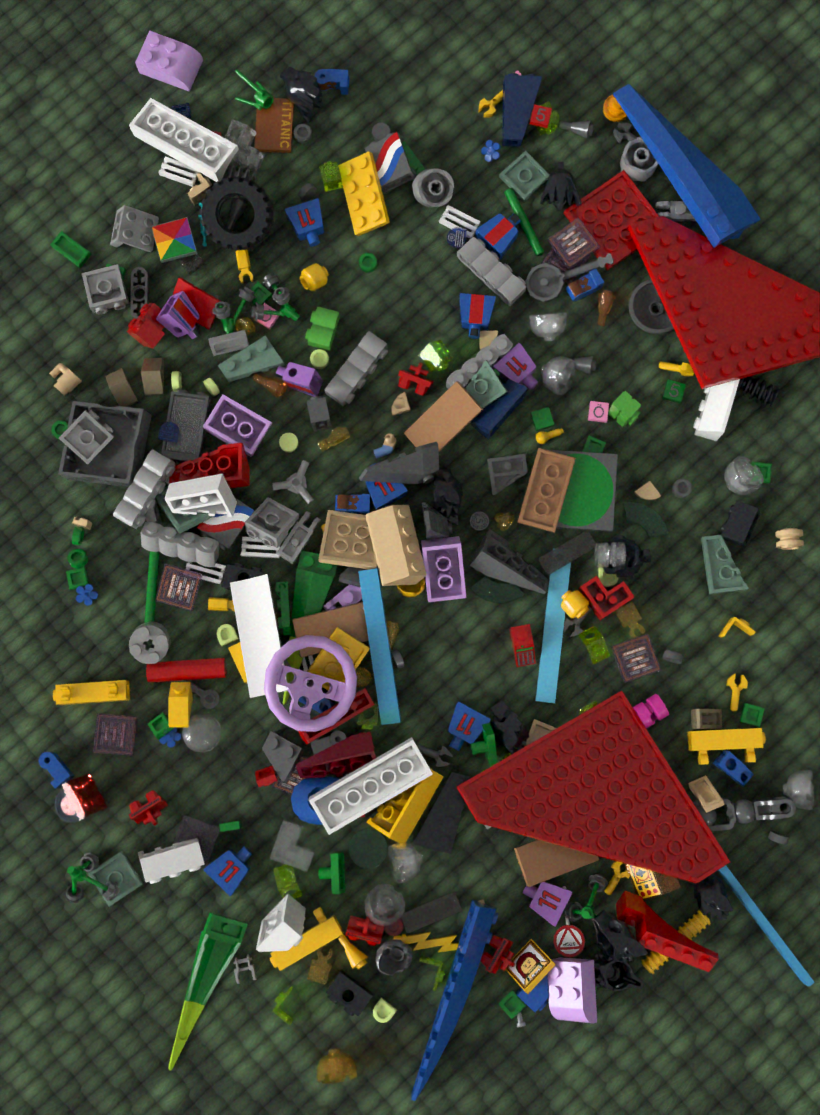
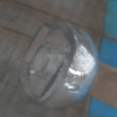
M567 313L529 315L532 332L537 337H544V341H554L555 337L561 335L566 329Z
M563 356L552 358L547 364L543 365L541 370L544 386L555 394L564 395L572 384V381H569L571 375L575 376L576 362Z
M739 456L726 467L724 478L730 491L739 495H749L761 487L760 485L764 481L763 475L756 465L752 466L749 463L750 459Z
M200 713L190 718L189 727H183L182 736L188 748L195 752L204 753L211 751L219 744L222 729L216 718L209 714Z
M812 770L795 771L789 776L788 782L783 784V794L788 795V799L792 800L798 809L813 810L814 785L811 782V779H813Z
M395 843L388 846L389 862L392 861L394 868H391L397 883H406L413 880L420 871V864L423 863L420 851L417 852L415 847L409 843Z
M377 885L367 894L364 900L365 914L376 925L388 926L394 924L405 911L403 896L400 892L397 893L392 885Z

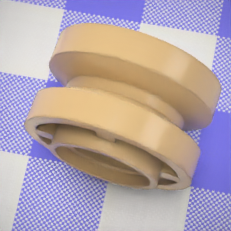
M786 528L775 532L776 538L780 539L776 542V548L793 550L804 546V541L800 540V537L803 536V530Z

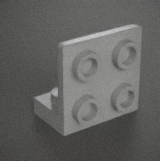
M126 205L122 206L116 212L110 245L119 247L124 243L147 252H152L155 239L151 227L158 225L159 217Z

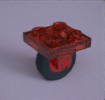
M90 774L62 784L63 790L57 794L55 799V809L58 816L65 822L70 823L80 821L108 808Z

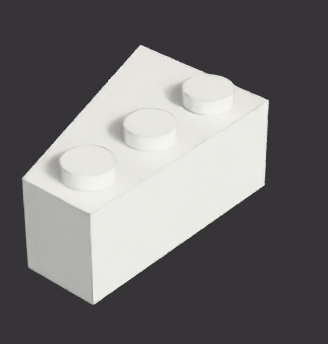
M223 474L169 483L164 498L171 512L197 515V512L208 513L209 516L227 514V517L233 518L237 504Z
M197 838L174 843L172 846L163 849L157 847L155 851L144 854V851L138 852L145 882L150 881V884L161 881L162 877L169 876L172 878L179 876L182 871L188 869L190 872L196 871L201 868V865H205Z

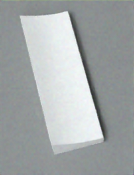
M152 98L149 99L129 124L135 137L216 182L222 180L228 165L239 150L238 146Z
M268 574L230 583L250 698L265 695L266 669L274 653L281 648ZM276 684L277 693L288 691L285 686Z
M411 737L309 797V802L330 835L431 776L433 773Z

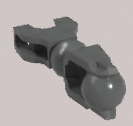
M784 796L752 801L740 799L734 804L729 799L722 798L727 806L726 815L729 819L727 823L715 824L717 820L715 809L706 813L698 800L693 802L711 831L730 830L736 822L748 824L754 819L789 818L796 812L795 803ZM785 803L786 808L781 811L780 805Z

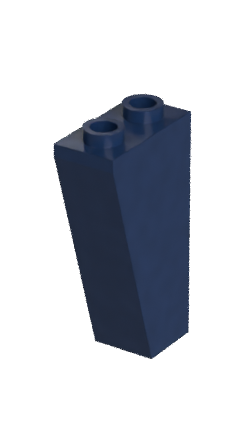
M516 73L505 75L503 80L502 146H521L542 76L535 74L524 76Z

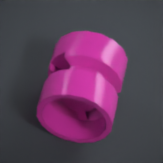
M657 694L647 698L646 703L641 702L633 707L646 729L654 725L656 719L660 721L669 715L665 704Z

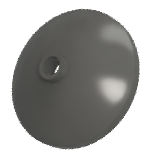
M650 279L639 284L629 300V313L633 322L640 329L652 334H663L673 330L672 323L652 280ZM656 308L658 312L654 313L652 309Z

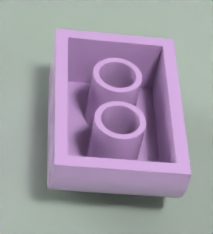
M149 31L135 63L140 74L190 92L203 62V57L197 50L185 43Z
M222 394L204 423L203 428L206 432L225 443H243L246 455L253 456L272 422Z
M460 537L422 540L421 546L426 571L425 581L428 602L466 598Z
M561 957L551 959L556 964L547 974L549 1008L553 1017L564 1021L597 1023L594 960Z

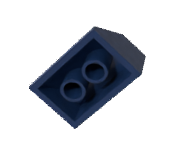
M510 379L506 383L502 382L508 392L485 407L472 420L471 426L489 440L524 400L527 387Z

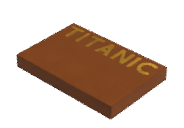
M274 98L273 104L268 109H257L255 152L291 153L294 103L289 98Z

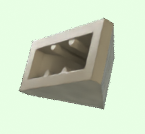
M144 358L141 375L145 396L164 395V358Z
M123 368L105 376L109 389L119 406L128 407L138 402Z
M691 710L692 729H722V710Z

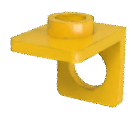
M733 617L725 625L719 637H724L733 624L750 636L754 635L756 631L750 628V624L744 619Z

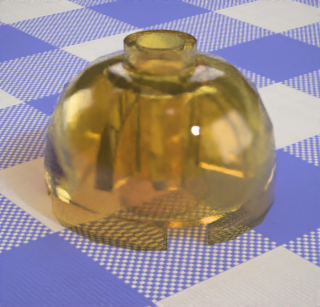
M340 1049L329 1050V1054L319 1060L317 1083L321 1081L322 1084L344 1082V1079L348 1076L350 1080L358 1077L354 1059L347 1053H341Z

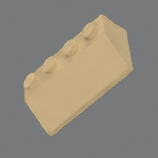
M391 505L367 513L365 516L382 586L417 584L426 576V571L409 505Z

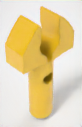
M503 90L491 100L483 98L480 101L478 112L482 111L485 107H490L484 113V118L493 117L496 114L495 106L503 100Z
M663 361L659 363L660 369L680 372L682 376H694V371L688 363L682 362V365Z
M736 674L731 675L727 679L726 686H730L732 689L730 710L732 711L738 710L740 691L743 688L747 689L748 682L744 675L740 676L739 685H736L734 681Z
M615 861L611 866L614 870V875L604 890L607 895L612 894L621 878L626 877L629 879L631 876L628 866L625 871L620 872L621 862Z

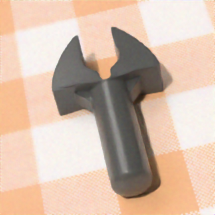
M618 123L617 127L623 130L624 133H620L616 129L613 131L619 143L625 139L631 141L638 138L630 132L632 124Z
M588 606V612L580 619L577 617L574 620L566 618L563 633L572 625H575L574 632L569 637L582 633L583 630L580 629V623L591 611V607Z
M421 745L417 746L421 754L436 760V767L450 765L448 762H443L439 755L443 754L453 757L446 747L442 746L441 750L435 751Z

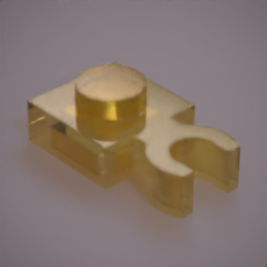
M346 426L334 429L328 438L318 442L322 452L350 437Z
M633 602L615 610L623 628L629 626V634L632 638L636 637L634 634L635 629H639L641 634L645 633L644 627L637 623L642 618Z
M322 947L317 950L319 959H312L307 980L326 985L332 964L327 963V960L331 958L333 950L330 949L329 954L325 956L321 953Z

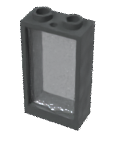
M186 390L171 391L165 432L172 431L169 433L177 434L172 435L177 436L175 438L177 440L163 438L176 442L163 440L161 455L180 464L202 456L206 438V431L203 425L209 417L212 402L206 393L196 392V394H189Z

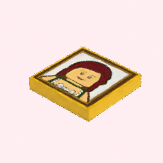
M530 939L513 957L512 961L515 963V966L511 967L508 965L506 971L529 994L556 964Z

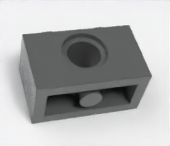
M315 396L307 401L313 431L331 429L332 425L326 397Z

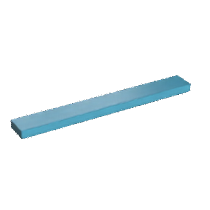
M553 548L535 699L537 702L555 704L565 620V611L561 608V602L563 601L561 597L568 591L572 551Z

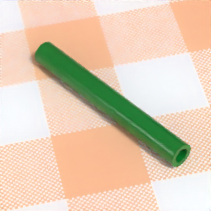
M509 188L504 193L514 213L520 218V225L536 257L541 256L545 252L512 188Z
M150 551L145 623L154 622L159 552Z

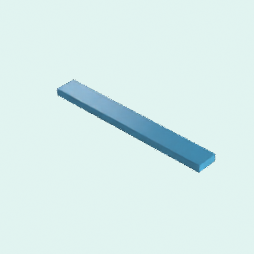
M375 568L358 571L381 725L401 723L379 570Z
M725 865L717 870L800 981L809 987L815 983L728 867Z

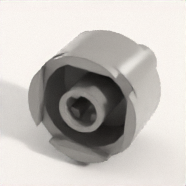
M638 137L635 140L629 141L625 146L620 159V170H624L631 180L644 182L654 174L658 162L643 139Z
M437 168L425 169L415 177L412 183L413 194L416 200L426 207H440L447 204L452 198L454 182L450 174L444 170ZM433 184H435L434 191L431 190Z
M157 622L143 623L135 629L130 637V653L141 663L156 664L165 657L170 647L171 639L167 629L162 624ZM149 639L153 640L151 646L147 645Z

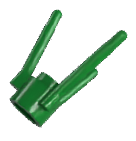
M237 69L235 72L256 91L254 96L256 103L240 97H235V100L254 106L259 110L271 107L274 101L273 95L259 81L256 82L257 87Z

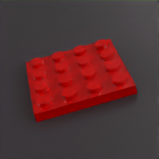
M624 170L581 199V206H576L574 203L563 212L572 226L576 227L575 230L581 233L580 236L582 239H585L584 242L586 240L589 242L587 245L597 259L599 257L605 258L608 253H611L613 264H606L604 267L606 271L638 250L628 230V226L631 223L659 217Z

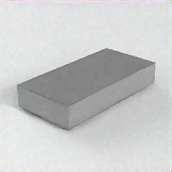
M245 330L208 338L213 356L242 350L249 346Z

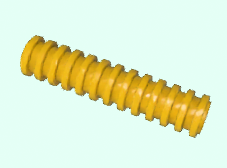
M700 910L697 911L698 914H693V918H689L687 923L684 922L683 927H678V932L692 940V937L696 938V934H700L702 929L705 930L707 924H711L709 918L703 915ZM651 951L650 955L645 956V960L641 959V963L650 974H654V970H659V966H663L665 961L668 962L669 957Z

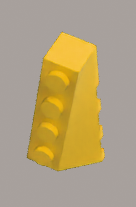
M431 769L433 773L431 776L391 798L385 805L381 804L377 809L378 813L374 818L370 817L366 823L404 846L444 776Z

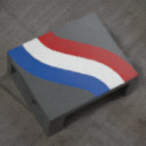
M398 132L390 133L386 138L380 141H373L370 143V146L365 147L366 152L373 153L381 189L384 193L415 179L417 176L415 170L410 167L402 142L405 140Z
M236 499L237 504L233 518L227 517V514H215L214 517L200 523L197 527L201 531L200 536L215 539L219 542V548L223 551L226 548L232 551L233 547L231 545L244 528L245 521L255 511L238 499Z

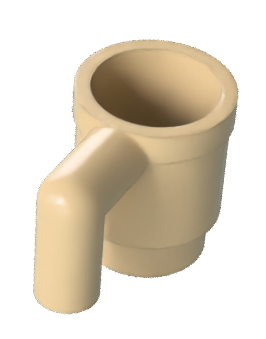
M59 363L49 374L55 379L61 372L63 373L56 380L57 383L54 387L66 396L68 392L71 393L82 381L63 363Z

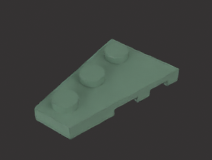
M263 336L218 365L228 382L249 377L252 373L259 371L263 373L273 367L285 366L283 360L266 336Z
M485 360L482 367L465 388L483 409L508 392L487 360Z
M168 486L161 493H158L155 498L179 534L214 517L202 512H197V515L172 513L164 499Z
M721 535L701 537L709 594L748 590L749 588L744 583Z

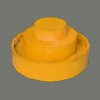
M614 95L609 96L603 106L605 117L613 122L625 120L627 115Z

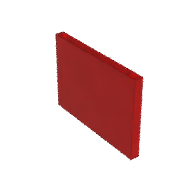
M179 277L173 295L184 291L199 313V319L196 323L210 330L216 317L212 310L220 300Z

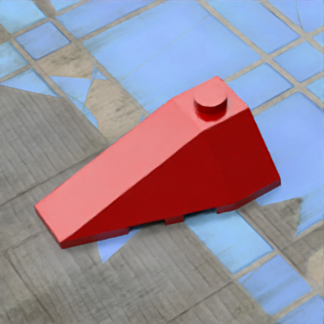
M243 443L224 444L219 446L217 450L203 453L199 458L174 466L175 471L169 477V483L223 474L230 488L250 486V467Z

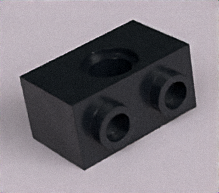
M233 562L232 565L227 564L221 587L231 590L230 583L240 581L242 575L247 574L250 579L265 575V573L262 572L263 569L251 567V569L243 568V564Z
M340 970L326 991L329 994L327 997L335 1004L341 1003L345 1006L344 1010L351 1016L355 1014L358 1017L373 997V993L343 970ZM351 990L354 993V997L346 999L343 996V992Z

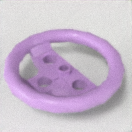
M305 635L288 641L274 653L265 672L264 692L270 710L281 723L297 731L317 732L333 726L348 712L356 696L357 675L352 659L340 644L325 636ZM306 647L322 648L333 654L342 665L345 683L282 664L284 660L297 650ZM288 672L294 674V679L290 683L285 679ZM328 682L330 689L327 693H323L322 685ZM276 684L285 686L292 698L289 707L290 713L280 703ZM305 696L307 702L305 706L300 707L298 700L300 697ZM323 698L339 702L328 715L310 720V712L314 703Z

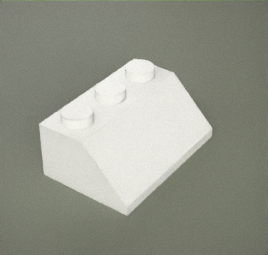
M740 379L704 389L706 397L705 400H701L699 406L701 414L695 420L693 428L696 431L694 435L714 441L721 437L725 432Z
M287 894L261 921L256 950L259 952L288 951L293 945L297 946L303 938L302 932L306 908Z

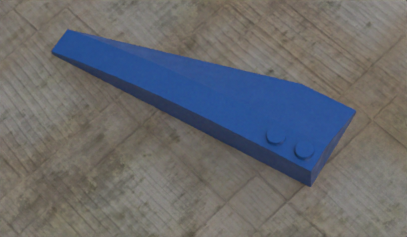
M630 84L613 93L714 248L761 220L742 190Z
M472 899L411 1093V1100L416 1101L436 1067L464 1008L485 944H489L492 937V932H489L491 925H495L498 913H496L494 906Z

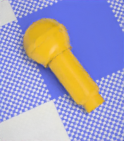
M562 428L549 432L540 431L536 434V441L539 444H545L549 439L563 434L564 431Z

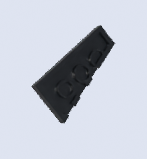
M451 772L413 844L451 854L465 802L456 787L471 777Z

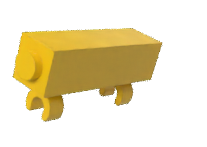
M128 680L55 685L53 700L56 701V705L130 700V683Z
M762 728L687 732L689 751H698V765L709 764L707 750L745 749V762H756L754 748H763V744L766 742L765 733L762 732Z
M321 907L313 910V914L319 924L303 932V938L297 946L293 945L288 951H272L270 953L272 956L270 961L274 968L278 967L281 971L343 935L344 931L336 916L332 915L326 918Z

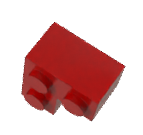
M146 303L140 309L141 314L138 318H134L129 323V329L126 332L143 346L154 348L165 335L162 331L164 326L156 320L162 309L155 303Z
M597 576L578 589L589 600V606L599 620H602L634 598V595L624 581L610 591H607Z

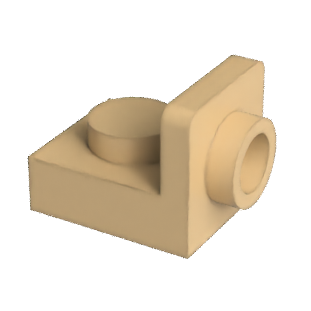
M200 172L197 174V177L201 184L193 186L190 192H188V196L194 206L206 197L207 190L212 186L207 176L203 177Z

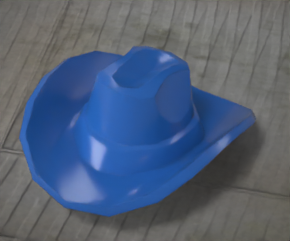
M307 778L294 787L291 803L294 813L300 820L309 824L323 825L309 802V797L339 780L338 778Z

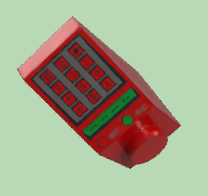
M530 624L511 627L509 631L516 667L536 664Z

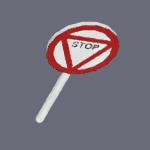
M565 916L566 925L561 926L556 931L553 943L559 954L564 957H574L582 952L585 946V938L582 931L576 926L570 925L569 918Z

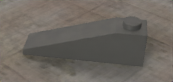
M433 442L415 448L416 452L406 455L404 452L391 462L387 459L369 466L363 471L359 479L360 481L404 484L430 483L439 471L438 443Z
M422 502L426 540L448 538L449 535H453L452 524H448L447 518L427 502Z
M489 529L473 554L470 566L486 576L545 594L549 580L533 565L525 563L521 558L522 554L519 552L515 553L509 548L508 545L510 543L506 539Z

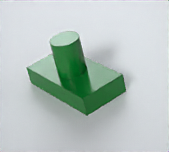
M490 723L482 724L484 741L470 743L473 755L485 753L491 767L498 763L495 735Z
M344 852L331 853V867H320L318 871L319 879H331L332 894L346 892Z

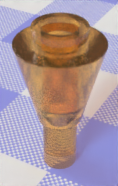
M603 290L602 293H598L600 314L597 325L605 326L606 317L616 299V296L611 291Z
M258 374L253 376V381L262 384L276 398L285 394L287 386L283 380L264 378Z

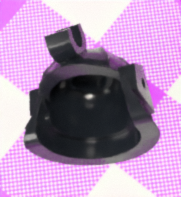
M618 534L609 542L605 550L603 570L606 574H616V577L633 578V575L643 566V562H651L650 549L641 550L635 544V541L626 539L625 536Z

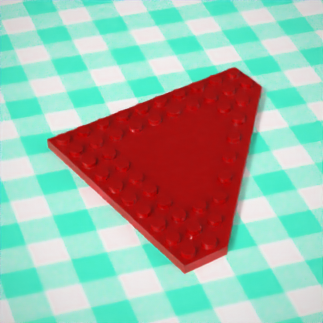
M664 216L631 223L628 226V230L701 389L820 357L819 292L721 244L714 248L707 237Z
M622 691L456 787L477 823L678 879L699 883L730 863L727 855Z

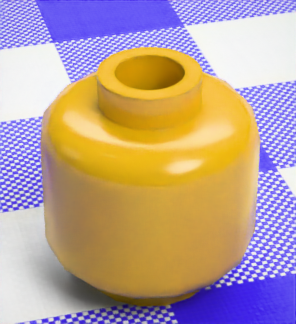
M314 263L301 271L300 282L305 289L316 291L327 284V276L329 274L324 266Z
M568 590L561 597L563 599L561 608L570 618L577 617L580 619L588 612L589 600L579 590L573 592Z

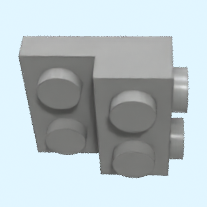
M118 264L82 273L89 307L93 313L105 314L107 309L121 310L126 307V304H129Z
M85 410L59 437L87 465L114 438L112 434L114 430L106 423L102 425L98 421L100 417L92 410L89 412Z
M267 497L245 521L246 532L253 539L256 537L261 539L267 547L274 546L278 548L287 538L288 530L299 519V513Z

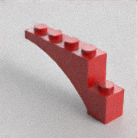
M625 890L617 901V919L635 927L636 940L644 948L710 972L719 960L718 953L690 940L666 923L645 903L643 897Z

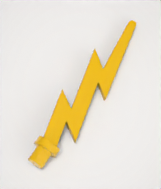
M431 932L408 936L406 934L394 936V939L401 940L405 944L417 943L412 951L442 946L438 953L457 950L459 944L452 943L457 935L428 940L426 939Z

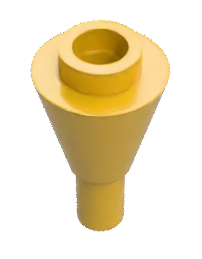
M344 934L338 938L345 948L352 969L357 968L359 970L367 964L366 959L368 956L351 944Z

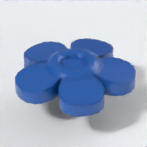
M492 140L486 141V147L481 149V153L485 155V160L491 162L493 159H499L500 153L497 151L500 150L501 146Z
M86 584L85 588L78 586L76 589L78 593L76 601L81 603L84 600V604L89 606L93 603L92 599L98 597V593L92 591L93 585Z
M174 727L173 730L159 739V742L161 744L167 743L168 747H174L176 745L175 741L181 740V734L176 733L177 727Z

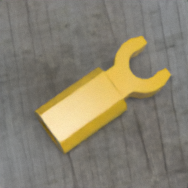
M237 250L235 253L238 270L241 271L239 280L243 284L244 276H249L250 281L253 282V274L249 271L251 265L248 250Z
M209 597L208 610L228 611L231 609L235 612L233 599L230 601L229 598Z

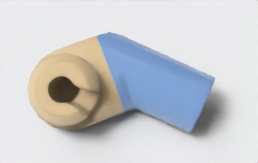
M386 434L383 446L373 450L376 459L393 452L396 445V438L393 434Z

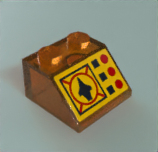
M625 864L635 893L643 897V900L661 896L681 888L678 878Z

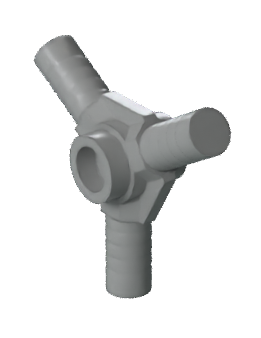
M302 460L298 472L287 478V481L272 483L273 490L288 489L293 493L300 494L307 504L313 502L314 499L306 490V477L304 476L309 463Z

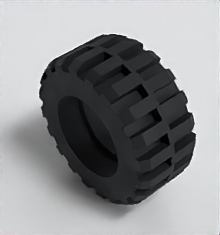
M241 177L223 178L220 182L214 183V186L207 190L206 197L202 199L201 203L203 206L200 209L202 226L205 227V232L213 239L212 241L223 248L231 250H246L264 241L266 235H269L274 221V208L266 191L254 181ZM232 196L245 197L254 207V221L248 229L242 232H233L227 229L220 218L222 204Z

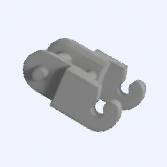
M249 954L247 958L238 960L235 957V961H233V964H236L234 973L237 984H240L239 972L244 970H251L253 980H257L255 966L251 964L252 957L250 958ZM248 962V967H239V964Z

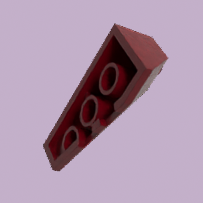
M371 731L352 735L296 764L299 777L323 778L327 774H336V777H343V774L351 773L377 757Z

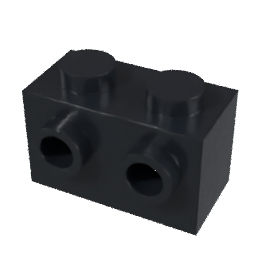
M736 501L735 505L730 507L728 521L722 525L721 536L723 539L746 548L761 514L759 508Z

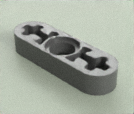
M137 267L131 272V315L136 319L138 315L135 312L139 311L138 304H141V308L146 303L149 304V275L142 267ZM139 273H142V275L144 276L141 277L142 285H139V280L137 278V276H139ZM138 290L145 292V296L141 299L135 297V293Z

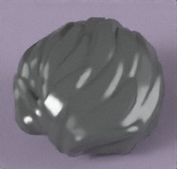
M393 939L384 942L376 952L375 962L378 970L383 974L392 976L403 972L412 962V949L401 940Z

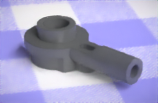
M187 680V682L191 683L192 692L200 697V702L205 708L212 709L219 704L220 697L216 691H204L190 680Z

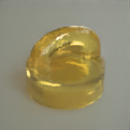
M242 317L236 321L235 327L237 332L245 330L248 336L256 330L255 324L248 317Z
M510 512L506 514L496 513L494 515V519L498 522L497 527L502 531L507 530L515 519Z
M358 667L355 670L357 687L368 686L372 681L371 673L365 668Z

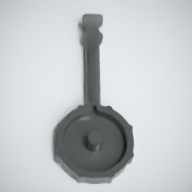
M608 253L605 258L599 257L596 261L560 273L559 268L547 263L532 267L525 280L529 295L543 303L558 298L564 286L563 280L598 267L604 268L606 264L611 265L613 264V258L611 253Z

